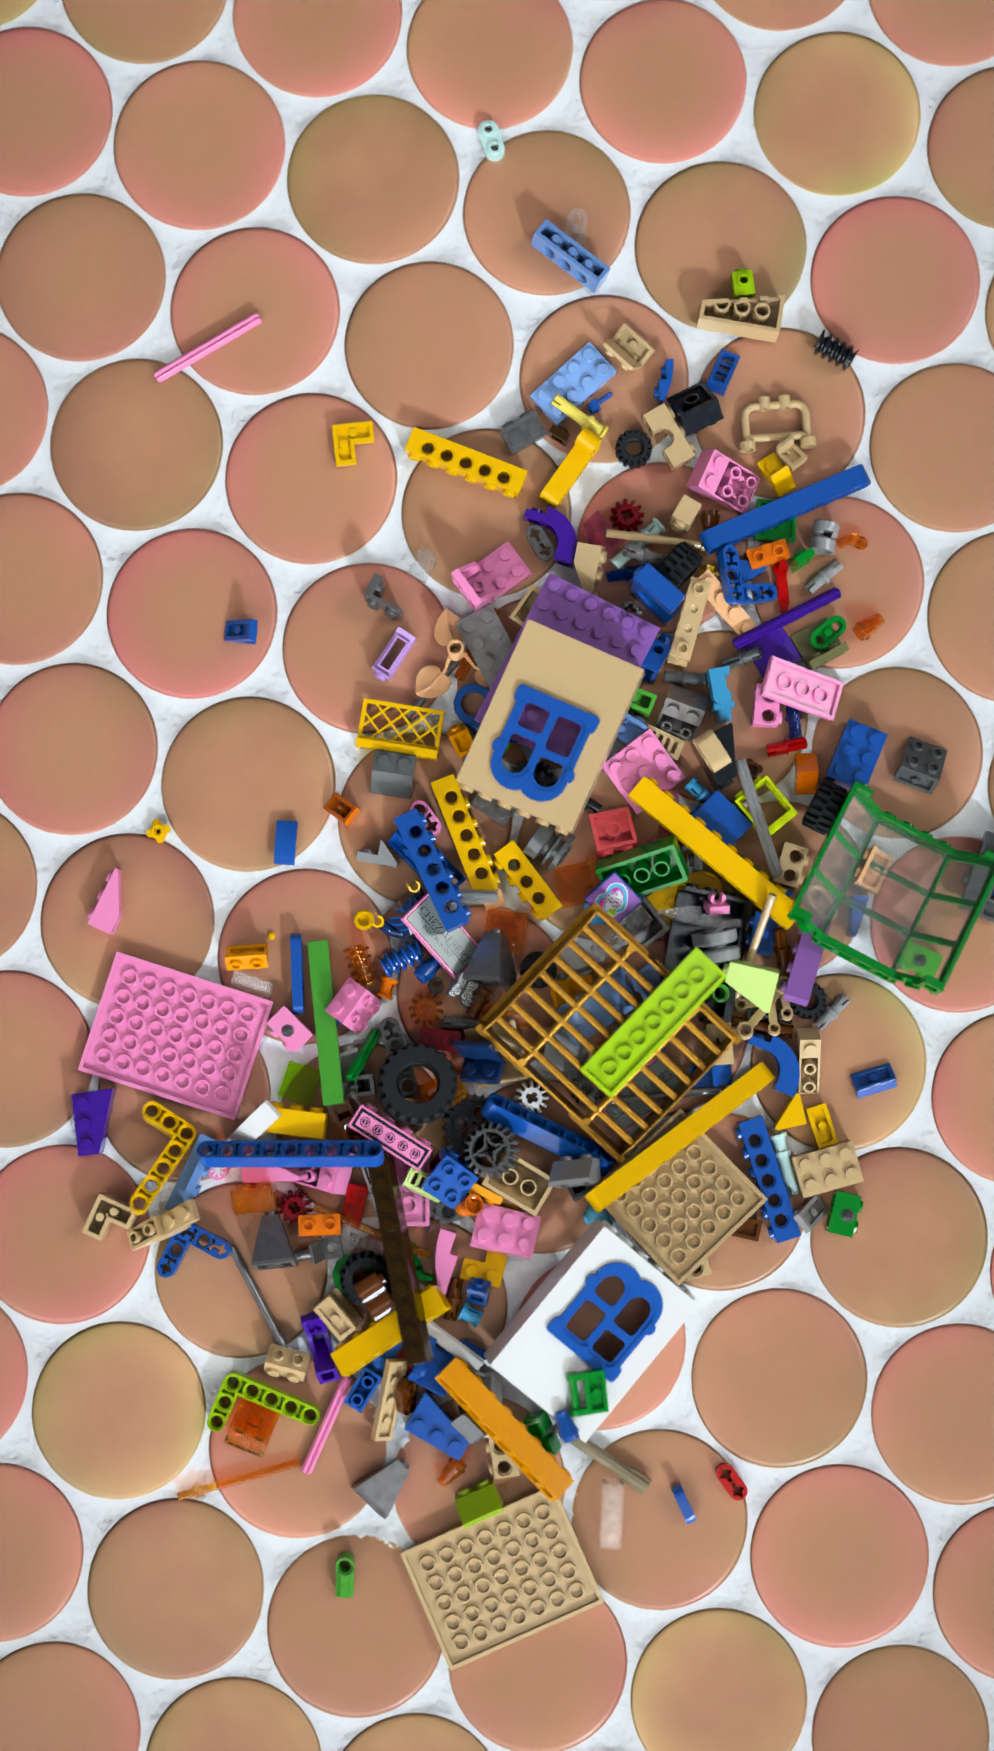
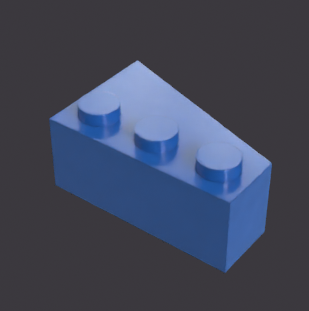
M425 1389L404 1429L458 1461L469 1444L451 1425L454 1419L449 1416L441 1404Z

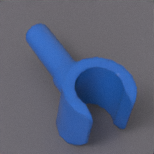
M612 392L598 400H591L588 405L590 414L601 411L599 404L613 396Z

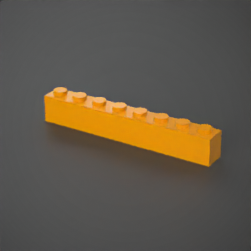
M458 1357L452 1359L434 1377L437 1382L551 1502L558 1500L574 1482L570 1472L564 1467L561 1468L556 1462L555 1456L544 1450L540 1440L527 1432L525 1424L519 1420L517 1421L512 1416V1411L497 1400V1395L483 1385L482 1379L468 1369V1364L463 1359H458Z

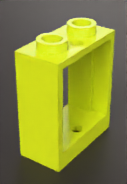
M767 775L763 779L759 776L753 781L755 789L757 790L762 785H765L786 811L785 814L768 827L770 835H772L798 813ZM742 789L735 795L737 800L733 804L753 824L752 827L756 831L752 815L741 803L746 799Z

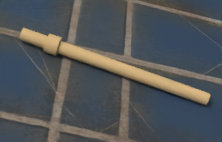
M606 529L605 537L677 546L685 541L692 548L706 552L699 540Z
M773 893L768 894L745 958L746 962L753 963L777 897ZM736 991L733 1005L734 1007L736 1000L740 999L741 994L738 991Z

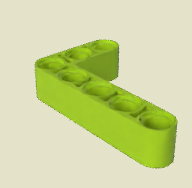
M233 1370L223 1380L208 1416L207 1426L214 1432L221 1431L229 1420L238 1396L306 1425L315 1424L320 1417L321 1410L314 1402L243 1372ZM229 1377H236L239 1380V1385L232 1386L229 1383ZM248 1386H257L258 1393L251 1394L248 1391ZM267 1394H276L278 1400L270 1402L267 1399ZM221 1397H229L231 1404L228 1406L223 1405L220 1400ZM286 1402H295L297 1409L289 1410L286 1407ZM313 1409L316 1412V1417L308 1418L305 1411ZM213 1416H220L223 1423L221 1425L214 1424Z

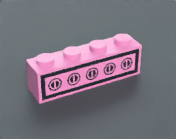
M361 1104L348 1126L369 1140L380 1142L383 1149L419 1171L433 1150L430 1147L431 1142L423 1137H420V1139L412 1135L414 1131L404 1125L402 1128L394 1124L396 1120L391 1116L385 1114L383 1117L377 1113L378 1108L372 1104Z

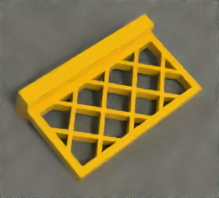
M364 698L355 746L360 749L416 756V758L437 761L445 711ZM367 704L376 705L380 712L370 718L366 712ZM391 707L396 708L401 714L392 721L384 713ZM410 711H416L421 718L411 725L405 715ZM383 714L389 723L379 730L373 720ZM431 714L440 715L439 723L431 728L425 718ZM366 715L369 720L364 723ZM403 717L409 727L399 733L393 723ZM423 720L429 730L419 736L413 727ZM371 722L377 732L371 736L362 735L363 727ZM389 726H392L397 733L391 740L385 739L381 733ZM438 727L436 735L433 730ZM410 729L417 736V739L411 743L405 742L401 736ZM432 732L436 738L435 747L426 745L422 738Z

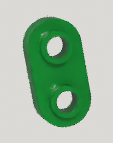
M831 616L810 635V645L816 650L826 649L845 632L846 621L841 616ZM832 624H837L838 630H833ZM821 637L823 643H817L816 638Z

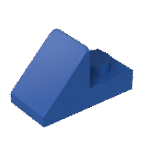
M226 620L224 641L255 644L258 620Z
M731 1064L713 1065L693 1087L731 1085ZM697 1066L689 1067L690 1074L697 1068Z

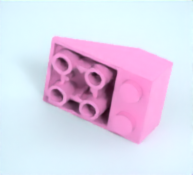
M716 449L702 450L686 487L709 500L744 514L761 478Z
M294 1167L308 1174V1179L291 1182L332 1194L346 1195L353 1167Z

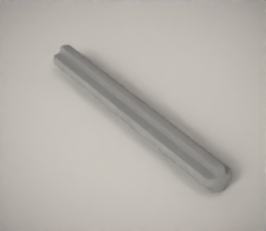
M746 759L736 760V769L771 877L781 876L783 872Z

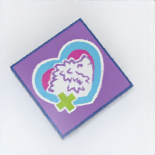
M615 870L584 896V900L589 905L592 902H597L617 922H620L643 901Z

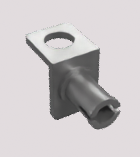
M340 1236L319 1239L309 1243V1247L294 1250L297 1262L311 1259L312 1264L344 1256ZM330 1242H334L338 1247L335 1254L330 1253L327 1249Z

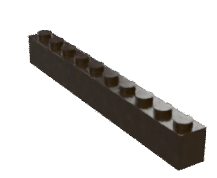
M384 1151L385 1160L383 1164L378 1167H368L406 1366H416L433 1362L434 1359L394 1156Z

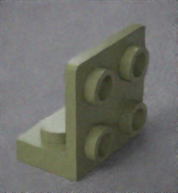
M823 618L791 636L804 663L810 670L823 666L849 650L846 642L841 644L838 638L824 650H816L810 645V635L827 618ZM821 637L816 638L817 643H823Z

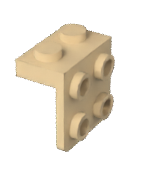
M627 323L622 325L612 339L604 340L602 343L605 347L604 351L610 357L615 356L620 361L619 365L626 371L641 369L656 351L650 343Z

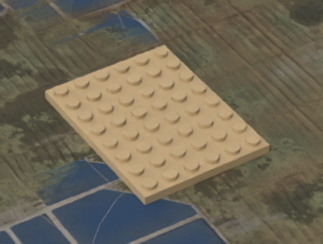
M540 1490L504 1505L503 1512L464 1529L463 1524L400 1551L450 1671L604 1603L603 1596L561 1499L559 1498L551 1502Z

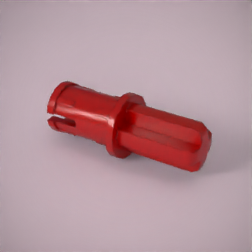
M805 737L766 744L768 758L785 753L789 755V752L806 749L808 746Z

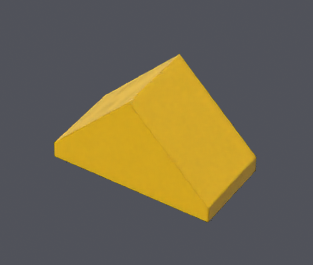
M795 1093L794 1097H790L774 1123V1129L782 1130L807 1124L801 1097L798 1093Z

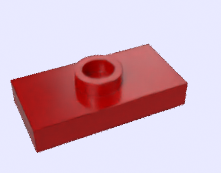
M353 1182L348 1183L340 1219L341 1224L360 1228L368 1195V1187L366 1185Z

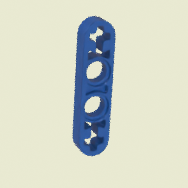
M292 933L290 934L293 1014H304L302 934Z

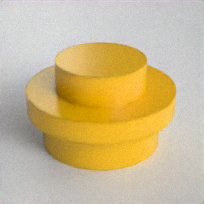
M360 910L354 916V923L361 930H368L373 926L369 923V920L373 923L375 921L374 915L368 910Z

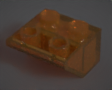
M258 1182L256 1186H250V1183H242L230 1191L235 1215L279 1209L276 1184H271V1182Z

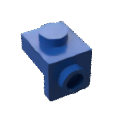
M471 1277L466 1287V1292H468L466 1302L486 1307L489 1301L491 1282L482 1278Z

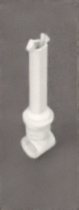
M433 1321L427 1324L429 1336L436 1338V1343L455 1357H458V1359H463L471 1369L477 1372L476 1375L484 1376L479 1370L484 1363L490 1367L487 1360L477 1355Z

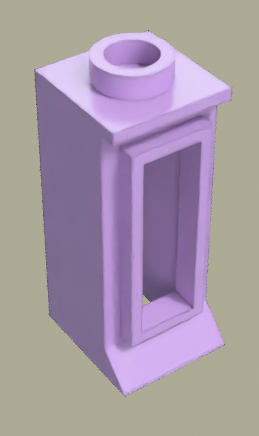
M398 626L393 637L372 666V671L375 672L374 676L383 682L385 679L390 682L416 643V637ZM398 639L406 644L389 670L381 665Z

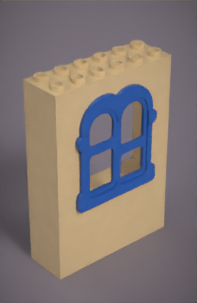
M528 619L456 781L460 784L459 787L469 793H473V790L479 792L478 796L491 802L492 799L498 801L497 804L507 810L513 807L517 809L516 813L529 819L531 815L536 818L537 823L548 827L551 824L555 826L557 832L563 835L573 834L645 675L644 669ZM527 703H532L549 711L547 722L539 734L518 724V720ZM559 717H564L581 725V731L568 757L556 754L545 747ZM513 734L521 735L534 741L536 744L527 766L518 773L507 771L502 764L504 751ZM541 757L563 766L559 780L551 787L540 786L534 779V770Z

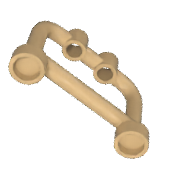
M790 395L778 396V401H770L769 396L759 397L758 402L748 404L741 412L743 441L739 443V451L741 453L756 451L755 442L780 441L783 438H788L790 435L794 437V440L800 439V448L811 449L817 446L816 437L811 434L810 412L807 405L800 400H790ZM791 408H798L802 413L803 431L750 434L749 414L752 411L766 412L773 409L789 410Z

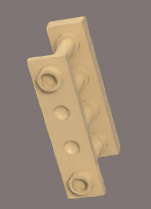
M691 577L680 611L667 664L687 668L688 661L690 662L711 581Z

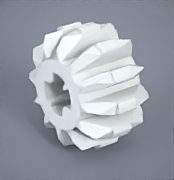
M530 1080V1087H527V1084L522 1082L525 1090L517 1088L516 1091L521 1093L522 1096L516 1095L514 1099H522L518 1104L525 1105L526 1108H530L532 1111H534L533 1108H536L538 1113H542L539 1105L541 1104L543 1107L548 1106L545 1102H542V1099H550L548 1095L542 1096V1093H545L546 1090L544 1088L539 1090L541 1086L538 1083L536 1087H533L534 1080ZM535 1092L537 1094L535 1097H538L537 1101L529 1103L526 1095Z

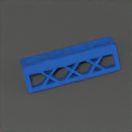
M418 828L413 829L411 832L414 838L421 835ZM397 830L388 840L387 844L421 878L399 830ZM425 846L428 849V853L420 850V855L427 856L430 853V848ZM444 856L445 860L442 861L444 868L449 867L452 875L458 880L456 884L452 882L453 887H459L465 882L466 878ZM437 865L430 866L429 874H437L439 867ZM445 883L440 884L437 887V891L439 888L448 889V885Z

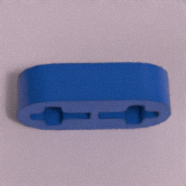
M679 1483L671 1487L686 1523L690 1524L697 1519L681 1484Z

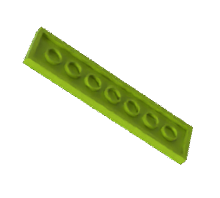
M695 946L580 1067V1070L612 1098L727 977V974Z

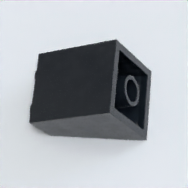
M732 723L714 731L732 761L717 772L713 773L709 769L694 743L691 746L714 790L718 787L720 790L727 788L734 783L733 779L736 777Z

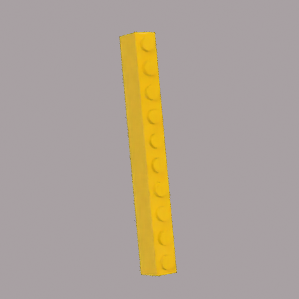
M644 776L627 797L669 833L675 835L676 839L762 911L768 894L773 893L777 895L769 917L783 929L788 930L795 920H790L786 915L795 898L792 897L790 899L785 895L786 890L779 884H772L769 881L770 877L762 870L758 872L754 869V863L747 857L741 858L737 854L738 850L730 843L726 845L722 842L720 834L714 830L710 832L705 827L707 824L701 818L691 816L689 814L691 811L682 803L678 805L673 800L675 797L670 792L660 790L657 787L659 785L657 781L652 777L647 779Z

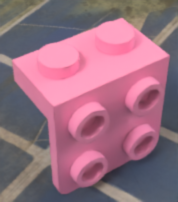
M349 977L325 1011L354 1033L360 1034L361 1031L366 1029L372 1016L379 1011L382 1001Z

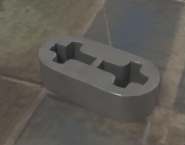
M529 526L526 530V539L539 560L543 562L550 561L554 556L552 543L541 526ZM532 530L540 532L538 534L539 542H537L535 537H530ZM540 545H543L545 549H550L549 556L540 554L542 552Z

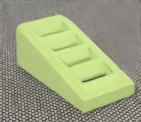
M410 1166L401 1186L439 1203L440 1201L426 1192L422 1187L421 1189L418 1188L421 1178L426 1179L429 1174L422 1170L418 1171ZM414 1174H416L418 1177L413 1185L411 1181Z

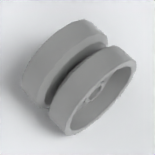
M734 927L709 929L691 935L692 945L698 948L706 947L700 950L714 963L730 961L741 957L738 945H726L738 939L737 929Z

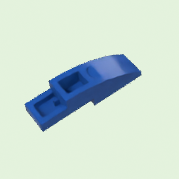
M402 1341L364 1366L343 1401L345 1404L360 1413L363 1411L382 1380L386 1359L395 1358L402 1346Z

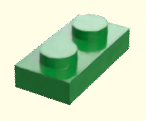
M812 547L808 550L803 548L794 554V557L791 559L792 563L789 566L793 573L812 561L816 555Z

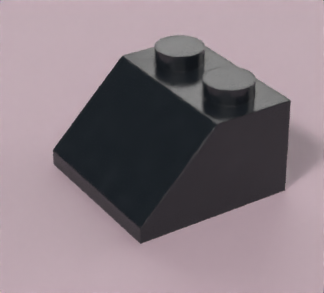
M702 381L666 399L669 407L675 414L678 425L680 424L683 427L687 436L696 434L699 430L724 419L718 398Z

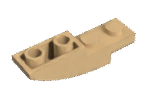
M195 1199L187 1200L164 1214L153 1216L127 1230L126 1234L131 1251L155 1244L192 1227V1223L200 1220Z

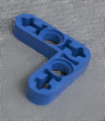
M728 544L718 550L717 558L723 596L729 605L761 604L776 599L777 589L772 583L743 584L738 551L733 545ZM728 570L733 572V580L728 577ZM748 589L753 591V599L749 598L747 594ZM766 591V592L769 593V595H768V594H763V595H761V592Z
M192 1223V1227L188 1228V1230L193 1233L197 1230L199 1231L195 1236L191 1234L183 1235L184 1231L171 1236L158 1262L157 1272L162 1277L175 1275L190 1244L218 1259L229 1257L232 1253V1245L227 1240ZM202 1234H206L209 1237V1243L206 1246H202L199 1243V1237ZM175 1243L180 1244L182 1247L179 1255H175L172 1252V1246ZM213 1244L217 1246H222L224 1244V1249L227 1251L226 1253L219 1254V1249L212 1247V1249L210 1250L209 1248ZM171 1258L177 1259V1261H171L169 1265L172 1270L165 1273L163 1264H168Z

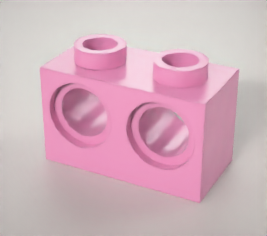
M757 683L754 686L751 726L775 729L782 722V711H779L780 703L768 701L765 697L760 696L762 683ZM765 711L770 712L772 720L765 721L762 713Z

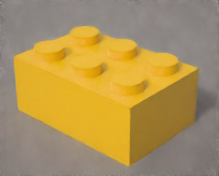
M270 1102L281 1116L264 1132L324 1139L326 1137L329 1112H324L325 1108L312 1106L310 1110L304 1109V1105L292 1104L290 1107H284L283 1102Z

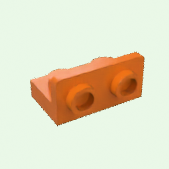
M785 538L748 549L743 555L744 559L749 561L752 570L780 562L781 560H787L791 557Z
M339 1213L298 1216L299 1236L341 1235L342 1233Z

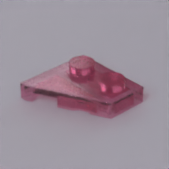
M598 511L583 524L588 544L605 547V551H607L606 560L626 541L625 539L605 537L606 529H616Z

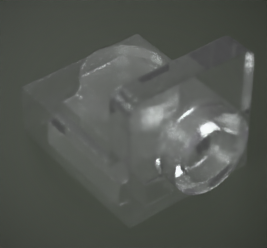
M418 549L417 556L407 572L408 575L426 584L437 564V558L434 557L435 554L427 549H424V551Z

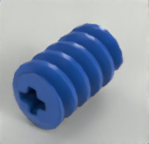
M413 938V945L406 941L405 949L398 945V952L391 948L390 956L386 952H383V959L378 956L385 973L390 978L392 977V970L399 974V967L406 971L407 963L412 967L415 966L414 960L420 964L422 963L423 953L416 938Z

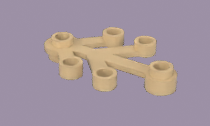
M786 976L778 977L770 1012L768 1013V1033L771 1036H778L781 1032L775 1002L779 997H781L783 1007L781 1018L784 1021H790L793 1018L790 1002L782 1000L784 993L780 992L781 989L779 988L784 980L788 981ZM743 998L737 999L735 1002V1009L740 1013L745 1012L747 1008L757 1007L750 1000ZM739 1003L745 1004L743 1008H740L737 1005ZM759 1008L748 1022L739 1023L737 1034L743 1040L750 1039L753 1036V1028L764 1017L766 1012ZM784 1012H790L791 1015H790V1016H784L783 1013H784ZM777 1027L778 1030L773 1032L771 1028ZM743 1030H747L749 1033L747 1035H743L741 1032Z

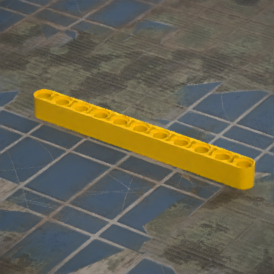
M763 1061L584 1197L598 1214L775 1079V1076Z

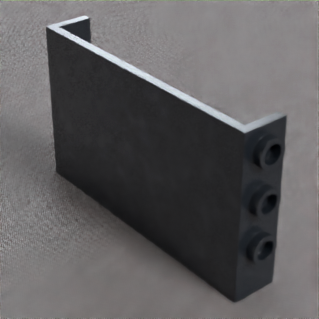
M693 883L678 886L663 965L672 972L693 950L694 946L692 945L691 935L715 928L734 927L737 929L738 939L726 945H738L741 954L738 960H742L753 902L735 897L736 893L724 891L725 901L730 906V914L709 915L703 908L704 900H709L708 895L710 892L715 895L714 900H717L720 897V893H716L717 889L705 887L702 890L698 889V885ZM729 961L715 964L723 970L724 963H728ZM662 974L660 976L659 984L665 979V977ZM724 979L720 984L728 987L729 998L722 1003L712 1002L707 998L703 1002L724 1022L730 1023L736 990L727 984ZM718 988L714 992L716 998L719 996ZM701 1011L695 1015L699 1017V1021L711 1023V1020Z

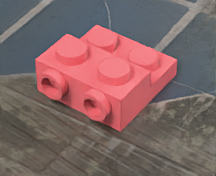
M629 806L589 814L598 858H606L638 847Z

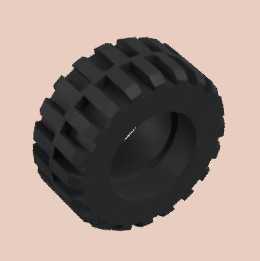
M413 1043L406 1044V1047L395 1049V1052L389 1054L385 1062L382 1063L377 1081L378 1098L387 1114L390 1113L396 1121L400 1120L404 1122L403 1124H416V1126H422L425 1123L431 1124L434 1120L444 1116L451 1107L458 1088L457 1072L454 1071L452 1061L446 1058L447 1055L443 1051H437V1047L432 1045L428 1047L425 1046V1043H418V1045H413ZM410 1066H422L429 1069L437 1081V1089L434 1096L421 1104L405 1100L400 1095L397 1086L398 1078L403 1070Z

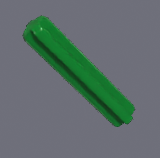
M378 1028L370 1030L348 1068L345 1077L349 1081H356L382 1036Z

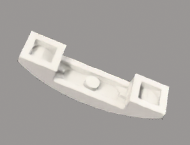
M266 1100L226 1141H255L281 1114Z

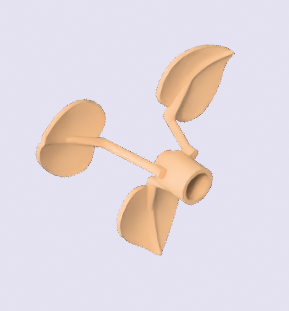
M445 609L440 615L434 630L436 641L441 646H447L448 657L442 672L439 667L434 665L426 666L419 671L416 678L415 693L423 698L440 697L448 691L451 681L445 674L450 661H459L463 657L466 658L474 669H477L474 676L478 685L489 689L478 666L471 660L468 653L464 652L462 643L464 640L455 625V622L462 618L452 613L449 609Z

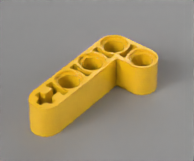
M584 427L578 435L574 447L549 480L539 497L557 508L599 450L602 438Z

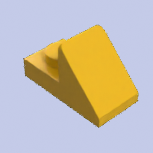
M774 452L756 464L778 498L796 487L789 467L787 465L783 466Z

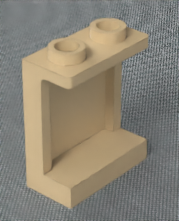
M337 1287L323 1297L313 1309L340 1342L357 1328L356 1324L363 1319Z

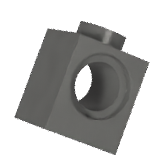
M442 1202L435 1203L436 1209L432 1210L436 1222L440 1221L441 1225L465 1218L458 1215L455 1208H453L454 1214L452 1216H445L442 1213V1209L447 1205Z

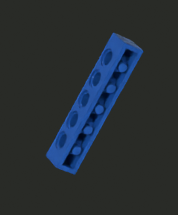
M415 808L394 818L447 933L470 923L468 917L472 915L467 905L462 906L460 898L463 896L458 886L453 887L451 880L454 877L449 867L445 869L442 861L445 858L441 850H436L433 843L436 842L432 831L427 832L425 824L428 822L423 812L418 813ZM420 828L422 830L421 835L417 838L412 837V830ZM429 847L430 853L427 856H421V848ZM432 865L439 866V872L435 875H431L428 872ZM442 883L448 885V890L445 893L437 892V887ZM450 902L457 904V908L453 912L446 911V905Z
M758 1115L736 1122L738 1126L735 1128L738 1140L742 1139L744 1147L741 1148L745 1160H749L751 1166L748 1168L751 1180L755 1179L757 1188L767 1199L771 1194L778 1195V1202L776 1204L770 1205L767 1200L763 1204L764 1207H761L764 1220L768 1219L770 1227L767 1228L770 1239H774L776 1243H781L801 1236L798 1224L793 1218L794 1211L763 1116ZM752 1134H757L759 1137V1142L756 1145H750L749 1137ZM758 1154H764L765 1162L762 1165H757L755 1162ZM765 1174H770L772 1177V1181L768 1185H763L761 1180ZM783 1214L785 1217L784 1222L777 1225L774 1220L776 1215Z

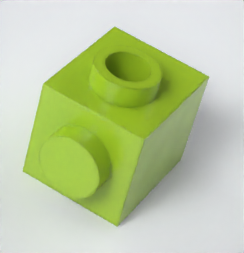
M746 268L736 269L731 273L730 277L733 300L740 297L753 299L755 287L752 270H747Z

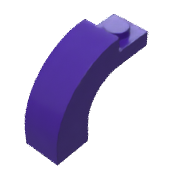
M532 507L531 510L526 508L524 521L548 528L557 539V549L553 563L573 569L577 537L570 521L562 513L551 507H548L546 514L538 508Z
M316 1312L300 1316L301 1324L310 1344L315 1374L319 1383L324 1384L339 1380V1369L330 1355L335 1350L329 1328Z

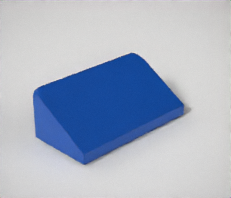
M890 1063L850 1075L858 1099L897 1087V1079Z

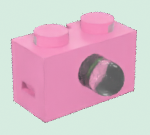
M283 1006L267 1022L270 1026L267 1030L275 1038L279 1036L284 1041L282 1045L289 1052H298L315 1035L287 1006Z

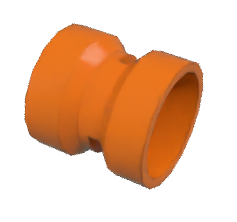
M477 1194L465 1195L455 1207V1210L462 1217L477 1215L483 1209V1201Z

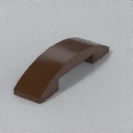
M349 1099L344 1100L345 1104L329 1107L345 1140H368L348 1126L356 1114ZM358 1167V1169H359V1171H360V1173H361V1175H362V1177H363V1179H364V1181H365V1178H364V1176H363L362 1169H361V1167Z

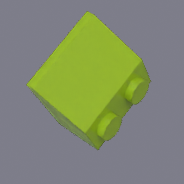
M483 1479L476 1483V1487L470 1490L466 1487L457 1492L458 1495L455 1496V1503L464 1529L503 1512V1500L493 1479L489 1481L488 1479Z

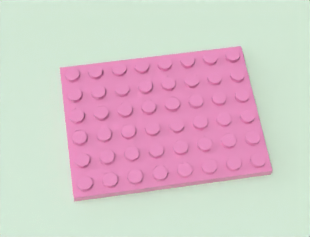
M116 952L78 1070L236 1120L274 1002L121 952Z

